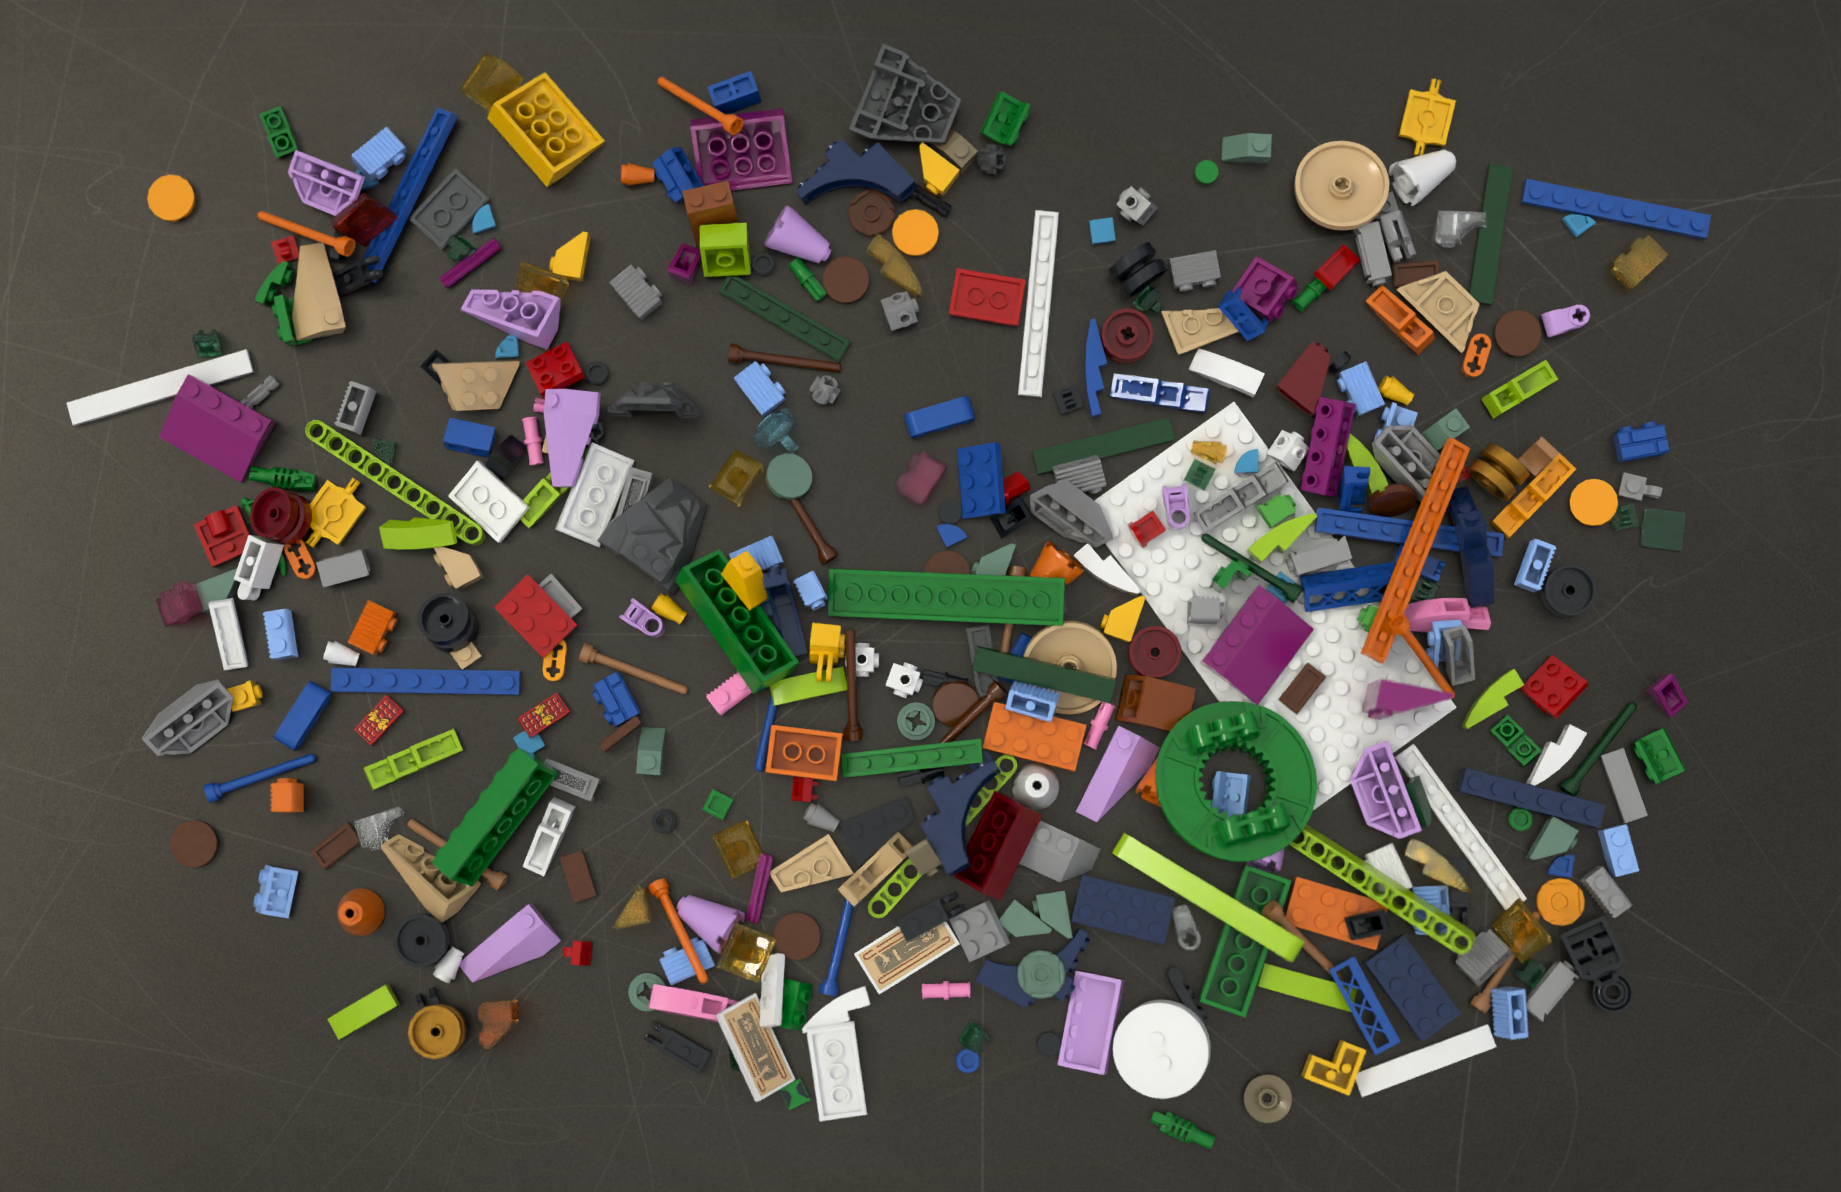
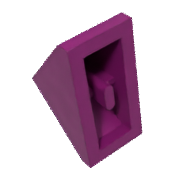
M682 243L668 266L667 272L670 278L692 285L701 262L700 249Z
M1671 673L1662 675L1645 690L1670 718L1688 703L1675 676Z

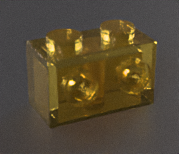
M1650 235L1645 239L1639 237L1629 246L1632 249L1627 255L1622 253L1612 262L1615 267L1610 272L1629 291L1668 256Z

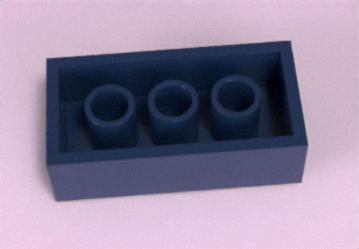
M1081 874L1070 921L1165 944L1175 898Z
M1398 935L1362 961L1419 1041L1423 1042L1461 1014L1405 935Z

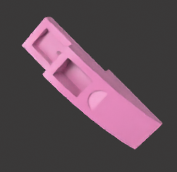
M1438 598L1414 602L1407 605L1404 613L1411 623L1410 631H1431L1432 621L1461 620L1462 625H1465L1466 628L1489 630L1491 625L1487 607L1477 606L1471 608L1468 605L1467 598Z
M653 984L648 1008L718 1022L716 1014L739 1001Z

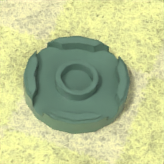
M785 453L776 456L769 463L765 481L769 490L775 496L787 498L786 500L801 498L809 490L812 483V471L803 458L795 454Z
M1038 950L1030 952L1022 959L1018 966L1017 977L1019 985L1025 993L1034 998L1043 999L1053 996L1060 990L1064 983L1065 970L1062 962L1056 955L1049 951Z

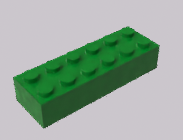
M718 549L682 567L675 582L752 693L756 694L790 676L799 664V661L760 605L749 610L721 575L729 561L723 552Z
M518 747L516 751L510 754L508 762L502 770L495 774L489 787L480 794L479 800L474 807L467 811L459 827L451 832L449 840L437 851L431 863L450 880L473 887L558 775V772L541 757Z
M1243 865L1232 898L1262 915L1263 908L1270 901H1276L1283 908L1291 880ZM1224 922L1198 1001L1245 1018L1269 948Z

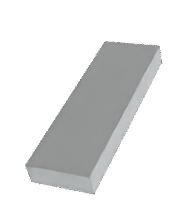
M1624 748L1601 755L1600 759L1623 823L1648 816Z

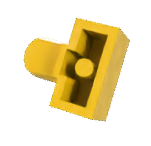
M812 623L810 664H818L816 681H822L823 666L827 665L826 682H831L833 666L839 665V658L844 659L845 635L841 634V626Z

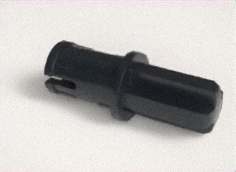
M924 669L921 674L922 683L937 687L949 681L968 682V678L948 675V672L944 674Z
M943 767L904 771L897 774L900 786L918 782L924 784L927 780L940 776L945 777Z

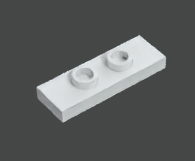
M233 598L209 602L208 605L224 671L248 667L249 663Z
M776 953L763 957L759 1027L781 1026L785 954Z

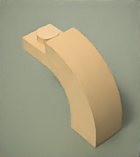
M899 832L896 833L838 890L855 907L907 857L905 851L913 846Z

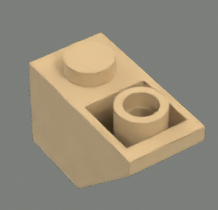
M434 547L436 554L433 556L438 566L445 568L447 574L444 577L450 588L455 587L456 590L460 591L484 578L475 559L471 555L445 547Z

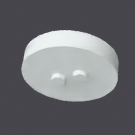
M1171 1000L1148 1001L1134 1008L1119 1025L1113 1042L1114 1061L1122 1078L1137 1092L1153 1098H1172L1189 1091L1203 1076L1211 1055L1209 1034L1201 1019L1183 1004Z

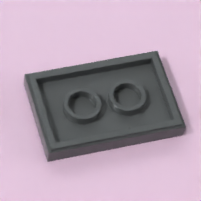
M455 168L408 219L444 251L474 219L477 211L491 200Z

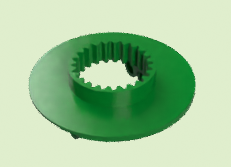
M1225 701L1200 707L1183 717L1173 727L1164 740L1157 758L1155 769L1156 792L1166 819L1183 840L1208 856L1234 862L1254 861L1271 856L1288 846L1301 833L1313 812L1317 794V776L1311 753L1303 738L1289 722L1274 711L1263 706L1247 702ZM1231 747L1233 752L1240 748L1242 754L1250 752L1251 759L1257 758V765L1264 766L1262 773L1268 774L1265 782L1270 785L1265 788L1268 794L1264 796V802L1255 811L1237 816L1233 813L1228 817L1226 811L1221 814L1218 813L1219 807H1210L1212 801L1204 799L1207 793L1200 791L1204 784L1199 782V780L1203 777L1201 771L1205 768L1204 764L1214 753L1218 754L1221 750L1227 752Z

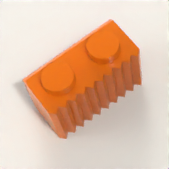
M368 600L348 643L376 656L378 652L382 653L388 642L385 639L388 632H392L397 625L398 619L395 618L397 613Z
M278 778L277 783L270 785L272 787L270 790L272 792L270 795L272 797V803L270 804L272 812H304V784L297 783V779Z

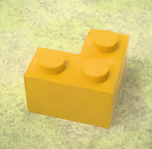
M1340 1040L1332 1062L1309 1054L1301 1076L1350 1095L1366 1050Z

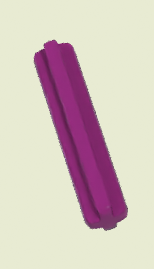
M492 238L440 277V281L446 288H449L499 251L501 246L496 239Z
M761 853L759 856L746 920L751 923H758L760 921L773 863V856L770 854Z

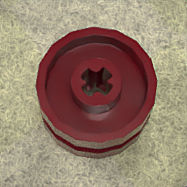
M1128 308L1117 310L1108 316L1103 324L1100 337L1105 355L1115 363L1124 365L1137 363L1145 357L1153 339V329L1148 318L1143 313ZM1124 334H1128L1130 336L1129 340L1123 339Z
M277 487L267 488L262 491L253 502L250 511V523L253 531L261 537L286 545L294 544L301 540L309 530L312 521V509L309 502L303 496Z
M1149 626L1140 630L1131 640L1128 647V661L1132 669L1140 676L1161 679L1172 673L1181 659V645L1177 636L1169 629L1161 626ZM1154 648L1159 650L1157 657H1153L1150 653Z

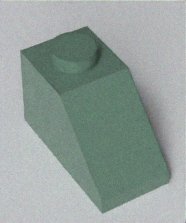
M1246 133L1223 137L1221 161L1268 164L1271 158L1272 134Z
M1454 409L1422 432L1421 435L1438 451L1444 447L1447 438L1455 439L1469 429L1470 426L1459 411Z
M1011 543L981 557L980 562L975 561L971 574L1006 575L1016 545Z
M237 569L192 585L202 612L210 613L208 604L211 601L234 597L240 584L239 581L234 580Z
M642 727L638 746L636 774L663 776L666 728Z
M1549 816L1525 858L1536 860L1567 852L1568 848L1571 850L1578 840V837H1576L1578 830L1554 816Z
M1065 890L1036 895V900H1032L1034 915L1039 914L1041 920L1066 938H1073Z
M1015 899L999 918L1008 937L1011 934L1015 937L1047 934L1052 931L1049 926Z

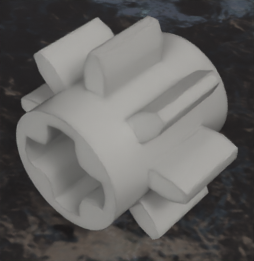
M817 376L809 389L813 392V399L823 405L828 402L833 404L841 391L837 388V381L831 376H823L822 378Z

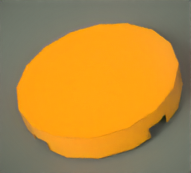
M162 176L149 189V207L157 217L164 221L176 222L186 218L195 206V192L190 183L180 176Z
M915 209L906 211L897 218L893 225L892 235L896 247L902 253L908 256H923L932 251L937 244L939 232L937 223L930 214Z
M1598 479L1585 480L1578 484L1571 494V511L1575 518L1584 525L1601 526L1609 522L1617 511V494L1613 487L1605 481Z
M1556 878L1549 880L1541 886L1537 893V910L1542 918L1550 924L1559 926L1572 924L1584 911L1585 899L1583 892L1569 879Z

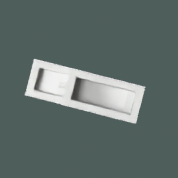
M1199 348L1188 369L1229 389L1233 388L1251 397L1255 396L1265 374L1229 358Z
M1088 543L1073 555V558L1084 570L1106 585L1135 596L1141 592L1139 587L1111 555L1103 561Z
M1570 724L1565 725L1556 744L1551 741L1546 742L1526 784L1535 786L1557 772L1576 752L1587 733Z
M556 797L549 802L522 867L545 876L576 806Z
M866 985L853 989L825 1005L802 1028L803 1033H807L806 1028L850 1021L848 1011L871 1004Z

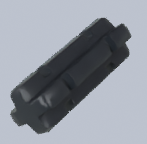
M916 183L917 189L910 196L915 199L919 198L921 203L934 211L938 210L940 215L946 217L950 213L952 206L945 201L941 202L939 197L928 190L924 191L923 187Z

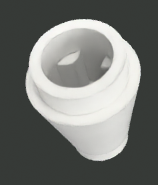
M328 641L323 659L331 664L356 666L360 653L337 641L334 643Z
M452 946L434 967L433 975L449 984L456 977L464 953Z

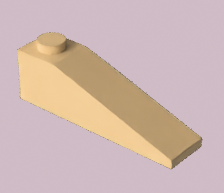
M324 243L300 246L292 311V323L296 341L341 334L346 327Z
M399 834L381 845V849L423 906L441 923L458 913L481 885L478 880L473 887L450 880L431 863L435 856L425 852L424 847Z

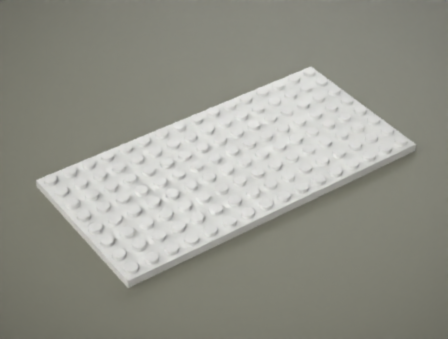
M1235 402L1228 405L1097 498L1095 502L1100 505L1113 534V539L1104 544L1126 574L1141 590L1140 594L1146 597V602L1164 627L1177 636L1182 652L1218 702L1237 701L1255 704L1200 662L1258 585L1267 589L1270 583L1254 573L1246 581L1234 574L1220 593L1212 587L1215 584L1212 581L1213 577L1221 566L1226 568L1231 559L1202 542L1201 536L1205 532L1193 513L1249 477L1257 474L1234 473L1237 461L1244 453L1258 449L1259 472L1272 463L1277 462L1289 482L1208 531L1207 534L1273 575L1277 576L1281 571L1299 585L1300 576L1295 577L1294 572L1290 573L1286 563V559H1289L1288 554L1290 552L1294 554L1295 551L1327 542L1334 538L1331 534L1314 532L1315 518L1284 553L1275 547L1263 562L1259 564L1246 552L1260 537L1273 528L1294 518L1312 513L1316 515V513L1279 462L1267 454L1268 447ZM1186 483L1189 521L1184 529L1179 531L1173 530L1167 523L1162 486H1167V488L1178 487ZM1278 494L1281 496L1289 494L1296 504L1294 507L1296 512L1269 529L1255 506L1257 504L1264 505ZM1151 511H1154L1166 531L1149 541L1145 548H1142L1133 538L1127 524L1130 522L1134 523ZM1180 513L1172 515V520L1177 524L1183 523L1185 520L1184 516ZM1349 560L1304 575L1355 567ZM1362 588L1356 594L1358 596H1364L1370 590L1368 588ZM1302 590L1294 604L1287 601L1285 605L1314 630L1258 706L1268 708L1283 717L1305 741L1316 769L1317 794L1313 808L1315 810L1351 784L1350 778L1364 749L1388 741L1391 751L1394 753L1457 707L1449 699L1394 714L1392 717L1382 720L1368 718V713L1362 712L1367 685L1379 679L1438 691L1442 690L1403 636L1395 635L1385 663H1378L1361 654L1368 632L1360 629L1361 625L1358 624L1359 621L1356 618L1362 607L1366 609L1368 605H1373L1379 608L1380 601L1305 612L1304 593ZM1344 591L1337 592L1333 598L1336 600L1342 599L1347 593ZM1321 595L1310 596V603L1319 602L1323 597ZM1193 596L1195 598L1198 596L1202 598L1204 596L1210 599L1212 597L1215 599L1219 597L1220 602L1224 603V617L1216 624L1187 623L1188 601ZM1308 662L1325 675L1326 678L1296 715L1278 699Z

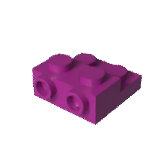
M1256 256L1232 291L1235 292L1236 288L1240 287L1242 289L1240 298L1252 312L1272 322L1274 318L1278 319L1283 314V305L1287 299L1292 300L1298 291L1296 287L1298 284L1294 277Z

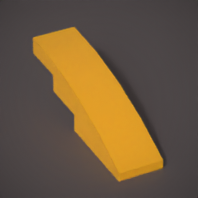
M1559 453L1490 524L1499 533H1504L1506 539L1510 538L1567 480L1576 468Z

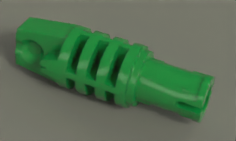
M252 466L250 470L253 472L249 474L250 481L269 483L272 487L295 491L314 490L317 479L315 474L277 466L272 469Z
M1154 1111L1149 1122L1160 1127V1132L1185 1143H1190L1191 1141L1210 1150L1215 1140V1136L1197 1129L1195 1123L1170 1112H1166L1164 1115Z

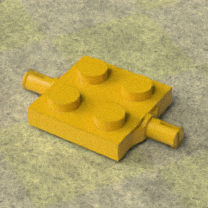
M1431 79L1429 92L1410 90L1399 137L1412 139L1414 142H1417L1413 154L1415 157L1418 156V153L1419 156L1424 154L1426 145L1432 144L1444 147L1446 144L1456 100L1444 98L1438 94L1441 83L1439 79L1437 82L1436 79Z
M352 477L345 489L337 487L329 480L325 482L310 503L312 509L310 527L314 532L306 541L307 544L314 548L320 538L324 537L332 540L339 546L367 509L353 495L359 484H361L359 481Z

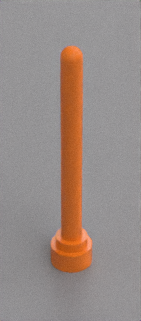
M658 78L657 83L659 86L721 122L724 130L728 133L736 135L741 131L743 127L742 118L735 114L726 115L666 78Z
M260 211L257 214L259 220L333 246L337 253L349 257L355 249V240L346 236L335 238L264 211Z
M1404 614L1394 616L1389 622V627L1395 634L1403 636L1443 692L1453 693L1454 698V690L1410 631V621Z
M665 878L656 880L649 885V889L653 896L660 899L698 980L701 983H706L708 976L668 896L670 887Z

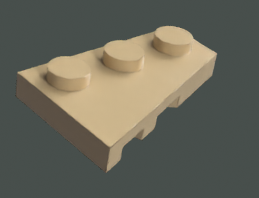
M1219 308L1161 311L1178 356L1239 333L1237 328Z
M829 834L770 872V876L780 892L854 874Z

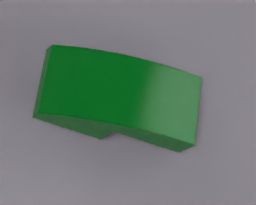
M282 106L259 114L276 158L298 150Z
M283 261L265 279L255 298L258 304L269 308L270 302L273 303L274 297L277 295L276 286L285 289L287 283H291L294 271L288 262Z
M1506 715L1490 730L1495 738L1524 768L1542 752L1509 715Z

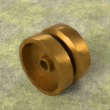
M1489 443L1481 452L1483 460L1475 459L1467 468V471L1486 491L1498 499L1507 502L1516 492L1514 485H1522L1528 478L1529 473L1509 452L1496 444Z
M437 1004L425 1007L417 1012L410 1021L408 1030L409 1040L414 1050L423 1057L431 1059L446 1057L460 1049L464 1043L467 1034L466 1021L461 1012L451 1005ZM439 1028L440 1034H435V1029Z

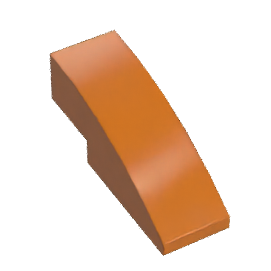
M1383 285L1366 300V303L1376 315L1416 354L1419 355L1435 339L1434 332L1416 317V313Z

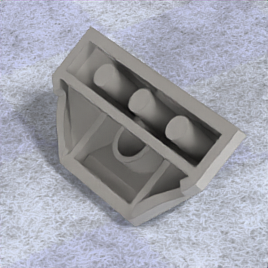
M1386 426L1372 442L1375 460L1397 484L1410 486L1415 491L1417 500L1422 502L1440 454L1414 426Z
M1068 480L1048 485L1030 495L1031 513L1064 538L1079 543H1088L1094 548L1113 539V534L1100 505Z
M219 680L197 684L158 713L143 735L142 740L157 756L164 754H190L228 725L234 697Z
M1040 821L1019 864L1053 880L1063 882L1091 871L1101 849Z

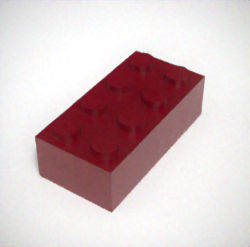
M994 790L966 847L972 866L953 877L978 892L1001 901L1043 815L1021 802Z

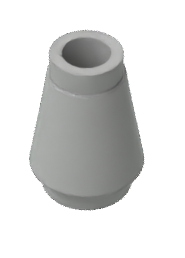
M812 802L803 816L807 824L831 832L835 831L840 821L819 803L814 804Z

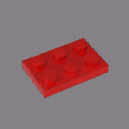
M957 268L949 315L1018 327L1026 280Z
M530 575L524 577L494 607L543 658L578 626Z

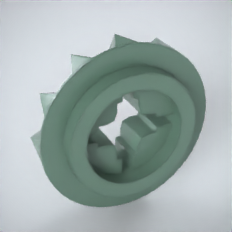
M914 702L907 704L901 709L898 714L897 725L900 732L906 738L921 740L928 737L933 731L935 717L927 705ZM918 712H920V720L926 726L918 725L912 731V722L907 720L906 717L915 718Z
M644 973L635 977L631 982L628 991L629 999L637 1009L653 1011L654 1009L648 1008L650 1000L647 996H638V994L645 990L644 982H646L649 989H652L653 984L666 985L657 975Z

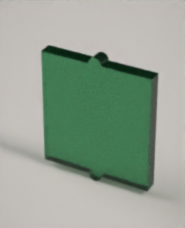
M1644 508L1642 525L1639 526L1641 529L1640 547L1681 552L1683 535L1686 534V530H1684L1686 513Z

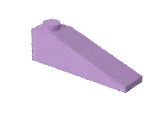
M471 290L461 307V311L510 335H515L527 343L547 350L558 331L561 299L536 290H532V293L520 292L519 290H512V292Z
M571 389L545 390L544 420L552 487L575 486L583 463L582 455L585 446L589 445L591 440L589 435L592 426L597 423L599 418L601 393Z
M1118 726L1076 812L1098 822L1149 770L1160 747Z
M528 904L461 961L460 968L473 983L544 956L562 940L533 904Z

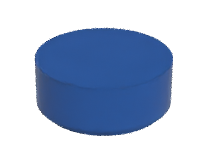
M966 1048L957 1054L956 1064L962 1072L971 1073L979 1067L980 1058L975 1050Z

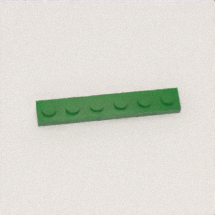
M982 739L841 754L843 778L984 762Z

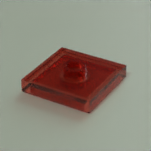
M363 193L331 221V225L337 231L365 247L398 217L396 212Z

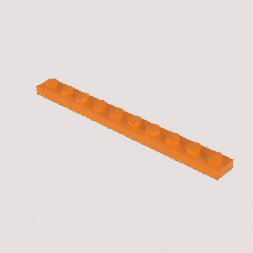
M1447 438L1362 648L1361 654L1378 663H1385L1396 635L1389 627V622L1394 616L1405 613L1470 451L1469 447L1454 438Z

